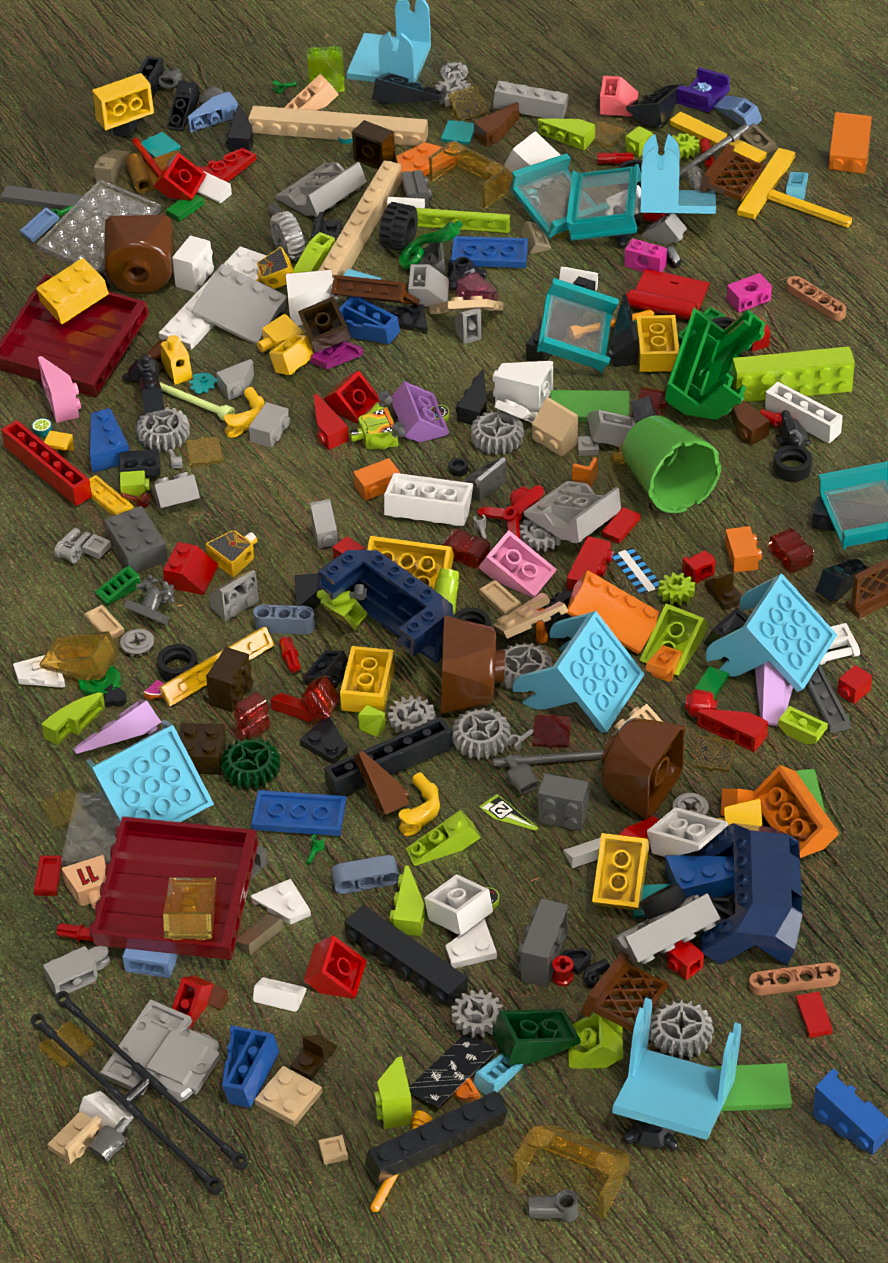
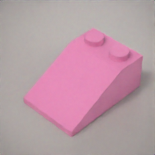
M38 357L42 385L56 423L79 418L78 409H81L79 398H76V395L79 394L77 384L72 383L71 377L44 357Z
M509 530L478 567L491 579L532 598L538 594L557 570Z

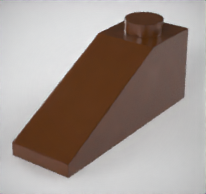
M519 103L511 104L475 121L474 137L485 146H490L502 140L519 119Z
M743 400L738 406L732 407L729 413L736 432L742 440L752 446L769 436L770 420Z
M363 751L353 755L379 816L386 815L409 804L407 790L394 777Z

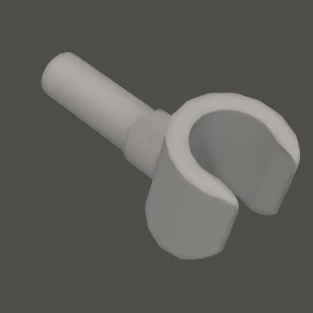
M169 449L168 453L172 469L182 468V456L176 457L173 450Z
M482 515V520H477L476 516H474V528L480 531L483 542H486L488 540L485 532L486 516Z
M529 729L521 736L517 734L509 736V746L514 744L516 751L521 750L522 742L534 733L533 730Z

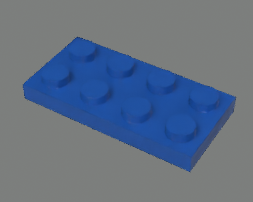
M456 236L453 239L451 261L455 262L459 257H468L477 267L526 268L528 238Z
M258 790L251 828L252 830L341 836L347 799L346 796Z

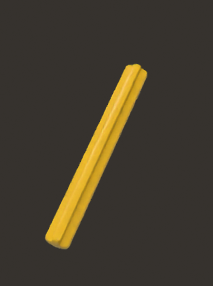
M773 189L768 193V199L826 221L849 228L852 223L851 217Z

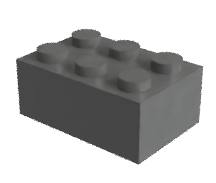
M142 506L104 519L106 536L111 541V545L125 567L130 566L137 573L168 561L166 543Z
M541 898L538 907L533 909L532 924H528L526 927L525 942H521L518 948V956H521L518 970L521 971V981L548 987L554 972L552 967L553 960L560 956L568 936V904Z

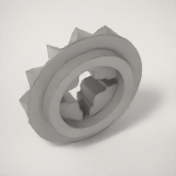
M448 62L447 65L442 66L440 75L443 79L451 80L453 77L454 79L461 78L463 80L468 75V69L461 62Z
M133 629L122 636L120 641L121 648L125 654L130 653L132 657L135 654L142 656L143 652L149 653L150 648H154V637L147 630ZM136 639H137L138 642L140 643L139 646H136V644H135Z
M685 793L678 796L673 802V809L677 807L687 810V807H695L694 811H689L702 815L708 814V802L699 794Z

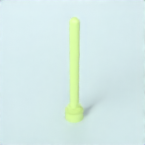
M160 382L162 392L214 412L223 421H225V415L235 414L233 407L228 405L217 406Z

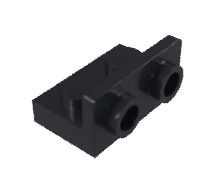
M319 212L318 218L314 220L315 230H312L311 239L321 232L334 237L336 242L342 230V221L324 220L323 212Z
M325 650L302 679L305 684L322 685L326 694H331L344 679L348 657L344 651Z

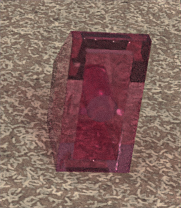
M476 271L457 280L456 293L458 297H463V300H470L471 296H482V299L498 301V291Z

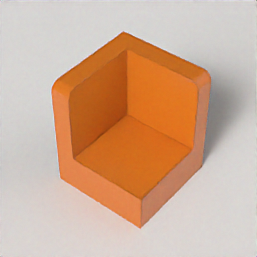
M595 457L589 467L575 463L572 466V482L588 483L591 488L598 476V458Z
M722 789L721 815L725 816L724 807L752 801L754 799V791Z

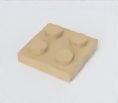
M282 1066L255 1098V1105L295 1127L323 1093V1089L318 1084Z

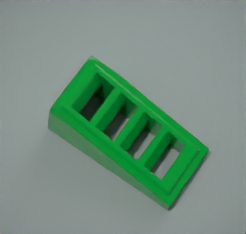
M127 566L98 588L95 594L107 606L137 590L136 585L141 583L140 576L130 566Z

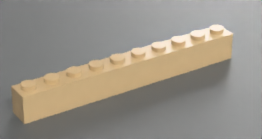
M253 106L249 116V123L252 126L253 133L332 140H338V137L349 139V137H352V131L365 120L394 131L395 145L418 146L426 142L428 137L427 119Z
M383 161L318 271L331 270L332 278H334V275L343 276L348 269H351L388 206V197H393L401 184V164Z

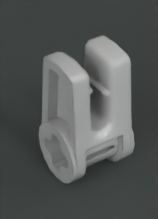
M73 528L56 544L54 550L55 557L68 559L73 564L77 563L83 554L82 546L91 537V533L85 532L80 536V530Z

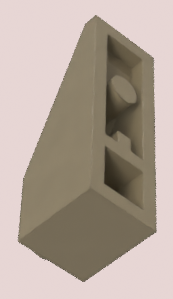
M113 149L101 155L94 166L96 185L114 187L125 166L126 157L130 155V152Z

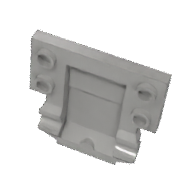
M150 999L119 1047L135 1062H139L157 1078L173 1097L182 1102L192 1094L197 1095L221 1058L219 1043L207 1034L189 1030L188 1027L192 1023L190 1016ZM116 1051L100 1072L104 1079L128 1090H131L142 1080L132 1070V1066ZM147 1088L140 1095L143 1096Z

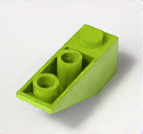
M538 119V134L585 150L595 139V124L581 119Z
M319 232L307 244L293 269L294 273L318 271L333 247L335 238Z
M460 810L405 849L413 864L417 866L463 851L481 837L473 822Z
M405 865L404 874L399 875L398 888H400V891L395 892L394 906L396 907L395 910H391L390 924H393V926L406 935L421 937L425 922V906L410 867Z

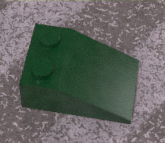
M565 1009L499 1011L492 1031L508 1065L531 1064L579 1045L581 1042Z

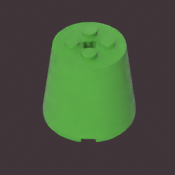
M655 415L642 419L631 428L623 442L622 454L625 462L651 501L664 512L681 513L687 511L686 508L695 503L699 505L709 496L717 484L721 472L718 451L707 441L664 416Z

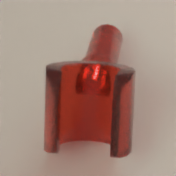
M123 492L121 494V497L136 502L138 507L142 506L145 508L150 503L149 499L151 496L148 493H142L140 497Z

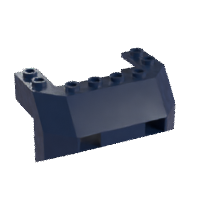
M346 550L318 571L317 589L319 591L324 590L330 595L329 598L332 600L343 592L349 590L354 592L356 584L364 585V588H367L366 597L364 600H357L358 603L367 612V615L399 637L396 646L405 648L410 652L409 655L411 657L420 652L436 664L443 657L444 615L454 617L453 604L378 550Z
M732 823L700 849V856L734 857L735 914L716 924L715 927L701 933V952L721 965L756 945L787 966L796 948L802 919L799 841L789 834L772 827Z

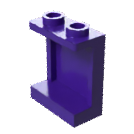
M699 67L697 69V78L689 87L680 85L677 89L678 104L710 112L730 91L729 76ZM698 82H706L712 89L703 92L693 87L698 86Z

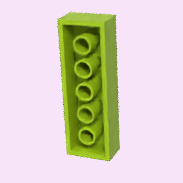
M850 346L733 358L732 377L734 378L731 388L735 391L741 385L746 386L743 394L745 396L744 401L746 402L766 400V391L777 382L805 396L852 392L855 361Z

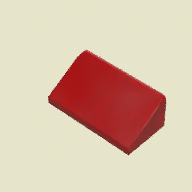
M279 693L270 700L272 710L308 722L312 720L320 708L317 704L284 693Z

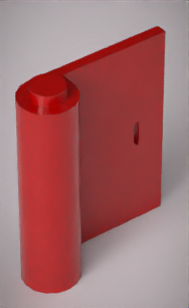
M644 269L636 289H631L626 294L630 308L642 311L651 310L660 315H675V318L689 321L693 308L698 311L700 310L710 282Z

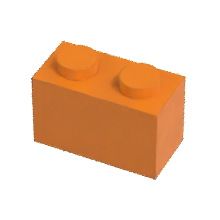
M390 458L354 471V487L366 501L385 494L393 474L400 472Z
M750 526L726 529L725 546L733 572L758 570L759 561L762 560V553L760 548L757 549L756 534H752Z

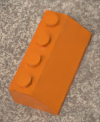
M588 570L575 584L567 608V614L572 617L597 611L620 643L638 655L654 630L659 611Z
M779 765L754 791L753 800L760 799L761 813L770 826L789 834L799 841L800 858L825 849L839 834L796 771Z

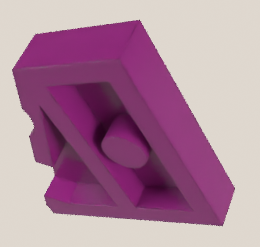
M343 341L314 353L310 358L311 363L327 370L360 357L364 353L363 348Z

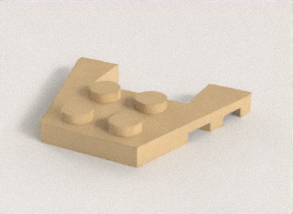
M471 296L470 300H463V297H452L451 301L429 306V314L468 311L476 308L486 311L504 309L503 302L482 299V296Z
M540 593L510 614L497 619L493 627L496 633L508 639L532 628V624L538 621L546 622L551 620L550 616L557 612H560L561 615L567 613V607L559 601L539 612L536 609H540L550 602L546 594Z

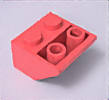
M603 76L600 94V115L633 116L626 110V106L630 102L638 100V91L622 77Z

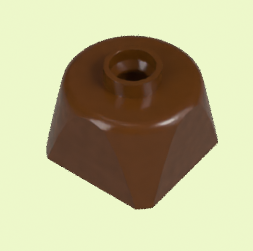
M166 215L108 217L105 220L104 266L105 273L111 283L119 289L133 294L152 293L165 286L174 271L172 257L175 255L171 218Z
M444 615L441 713L490 705L494 699L495 682L504 683L505 650H496L495 629L490 626Z
M636 717L626 721L617 734H614L609 739L603 751L601 781L604 790L642 818L648 819L654 816L681 777L684 768L685 725Z

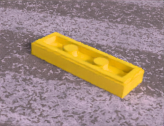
M97 475L89 479L92 492L91 498L112 516L133 509V505Z

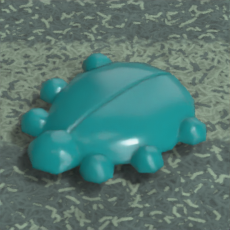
M209 373L193 374V380L189 381L190 384H193L190 389H195L197 394H201L203 391L208 393L209 388L214 389V383H217V379Z

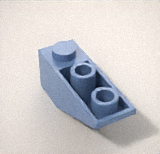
M230 92L213 96L188 116L189 131L193 132L231 120L233 112L237 110L238 102Z
M726 95L714 106V109L740 126L746 123L750 127L753 123L757 125L762 121L758 107L745 98Z

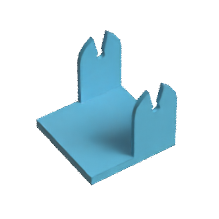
M397 0L395 6L397 37L391 36L390 31L384 35L364 33L347 70V79L375 82V78L389 72L409 78L408 82H417L431 48L430 10L425 0H416L415 11H411L409 0Z
M656 134L648 138L643 148L641 212L716 214L715 191L704 193L699 190H679L680 151L676 140L668 134L664 147L665 153L659 155Z
M781 573L742 595L739 603L740 611L755 609L742 628L712 642L708 646L706 660L712 661L727 657L729 661L727 660L719 670L729 673L731 677L739 676L770 661L798 692L804 689L837 634Z
M597 611L558 621L552 625L550 638H565L568 636L571 640L559 647V650L563 651L553 667L518 676L513 683V692L534 691L536 694L527 697L522 703L538 710L577 702L601 733L608 732L645 674Z
M166 719L161 721L163 729L97 764H94L90 759L86 761L101 793L113 807L120 823L122 816L182 822L214 804L173 724Z
M645 998L643 1008H639L634 1026L628 1078L613 1105L612 1113L707 1140L735 1081L741 1024L734 1022L733 1033H729L726 1043L722 1070L647 1050L652 1000Z

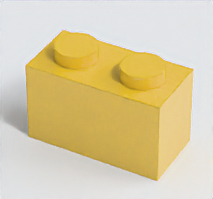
M293 334L270 351L269 354L276 373L291 375L300 366L308 363V360L313 355V350L307 335Z

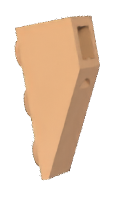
M320 74L284 108L316 111L326 107L339 94Z

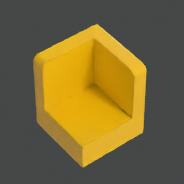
M49 431L44 442L57 452L58 449L74 450L72 434Z

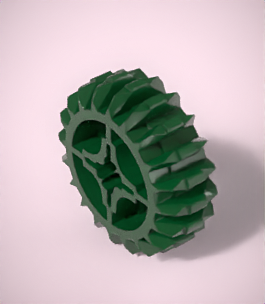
M244 737L241 742L236 740L235 745L229 744L228 749L224 750L223 756H221V771L226 781H230L232 786L237 785L239 789L242 787H246L247 790L250 787L258 789L259 785L266 787L267 782L272 783L280 770V755L274 745L270 744V741L264 742L262 737L258 740H255L254 737L251 740H247Z

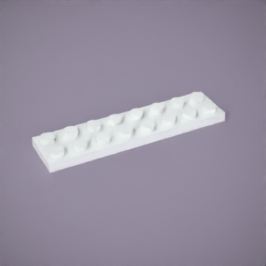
M239 247L223 265L248 277H252L259 273L257 262L267 255ZM209 280L159 332V339L167 340L169 336L176 335L185 348L192 350L213 328L214 324L191 313Z

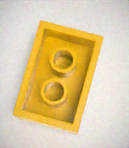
M141 73L92 90L96 120L105 130L154 113L151 86Z
M81 258L36 288L41 303L61 324L109 294L104 279L84 258Z
M675 315L636 316L639 371H672L679 352Z
M351 647L340 691L341 711L361 712L366 705H369L385 713L395 670L394 650Z
M601 834L592 899L594 905L640 911L641 906L639 903L642 901L649 850L648 839Z

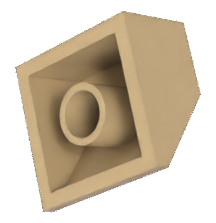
M547 397L532 423V439L562 457L578 445V415Z

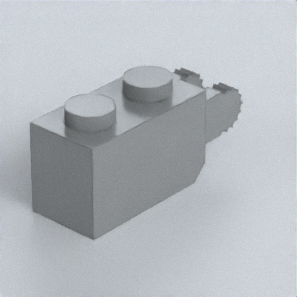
M84 946L44 964L45 978L54 994L56 995L60 991H66L69 994L95 982L98 977L97 971L110 964L108 947L98 946L88 950Z

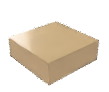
M343 1135L318 1140L324 1165L348 1160Z

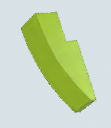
M98 692L83 697L52 714L41 724L44 739L58 745L71 732L79 735L105 709L103 694Z

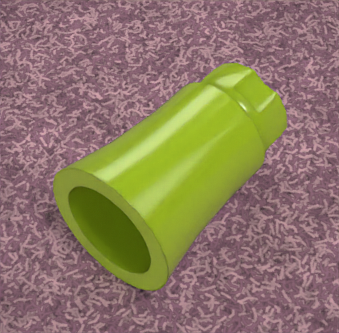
M442 568L439 570L438 578H436L434 590L453 604V614H455L459 572Z

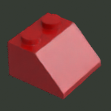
M178 152L167 162L154 187L168 198L191 201L207 174Z
M359 370L346 376L323 398L337 415L358 424L360 416L365 415L377 402H380L378 394Z
M177 542L163 569L164 581H167L168 585H173L175 590L205 595L218 569V564L197 545Z
M332 935L314 945L303 981L320 994L353 999L357 995L367 960Z

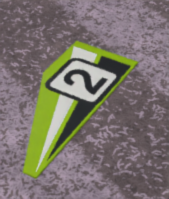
M498 794L479 806L493 819L535 831L539 829Z

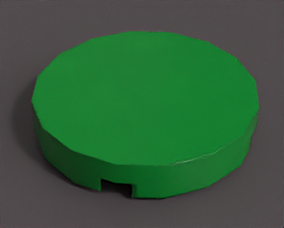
M106 663L91 665L92 668L84 669L78 678L79 688L86 696L98 692L102 694L108 693L104 689L112 683V690L121 686L120 672L113 665Z

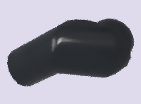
M607 959L600 960L586 967L583 977L586 985L592 987L598 983L600 973L607 971L610 967Z

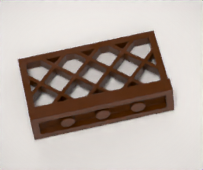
M728 144L703 175L699 191L706 193L708 189H711L741 202L758 180L766 165L734 153L735 147Z
M334 275L331 290L333 295L419 305L420 303L418 298L405 291L406 283Z
M888 558L854 575L852 598L846 601V607L858 619L888 605V577L885 580V577L888 575Z
M621 952L588 994L581 1014L590 1017L594 1012L633 1032L635 1023L625 1019L632 1018L636 1022L639 1010H635L633 1007L643 1008L645 999L642 996H648L652 1000L653 1009L667 990L669 984L627 963L630 956ZM628 973L636 976L637 978H630ZM620 985H627L628 988H621ZM635 985H642L643 988H636ZM612 996H619L620 999H613ZM627 996H634L635 999H628ZM603 1007H611L612 1010H607ZM619 1007H626L627 1010H620Z

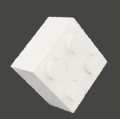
M189 236L172 257L175 285L178 288L196 293L208 276L213 273L212 250L208 240Z
M457 874L424 898L428 919L459 935L467 932L493 912L489 889Z

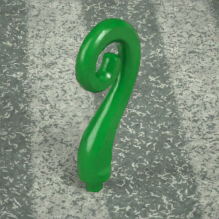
M458 220L455 223L450 221L438 231L423 234L413 240L400 255L398 261L400 268L409 270L411 264H418L421 261L424 250L420 246L427 243H445L456 237L460 233L459 229L463 226L461 221Z

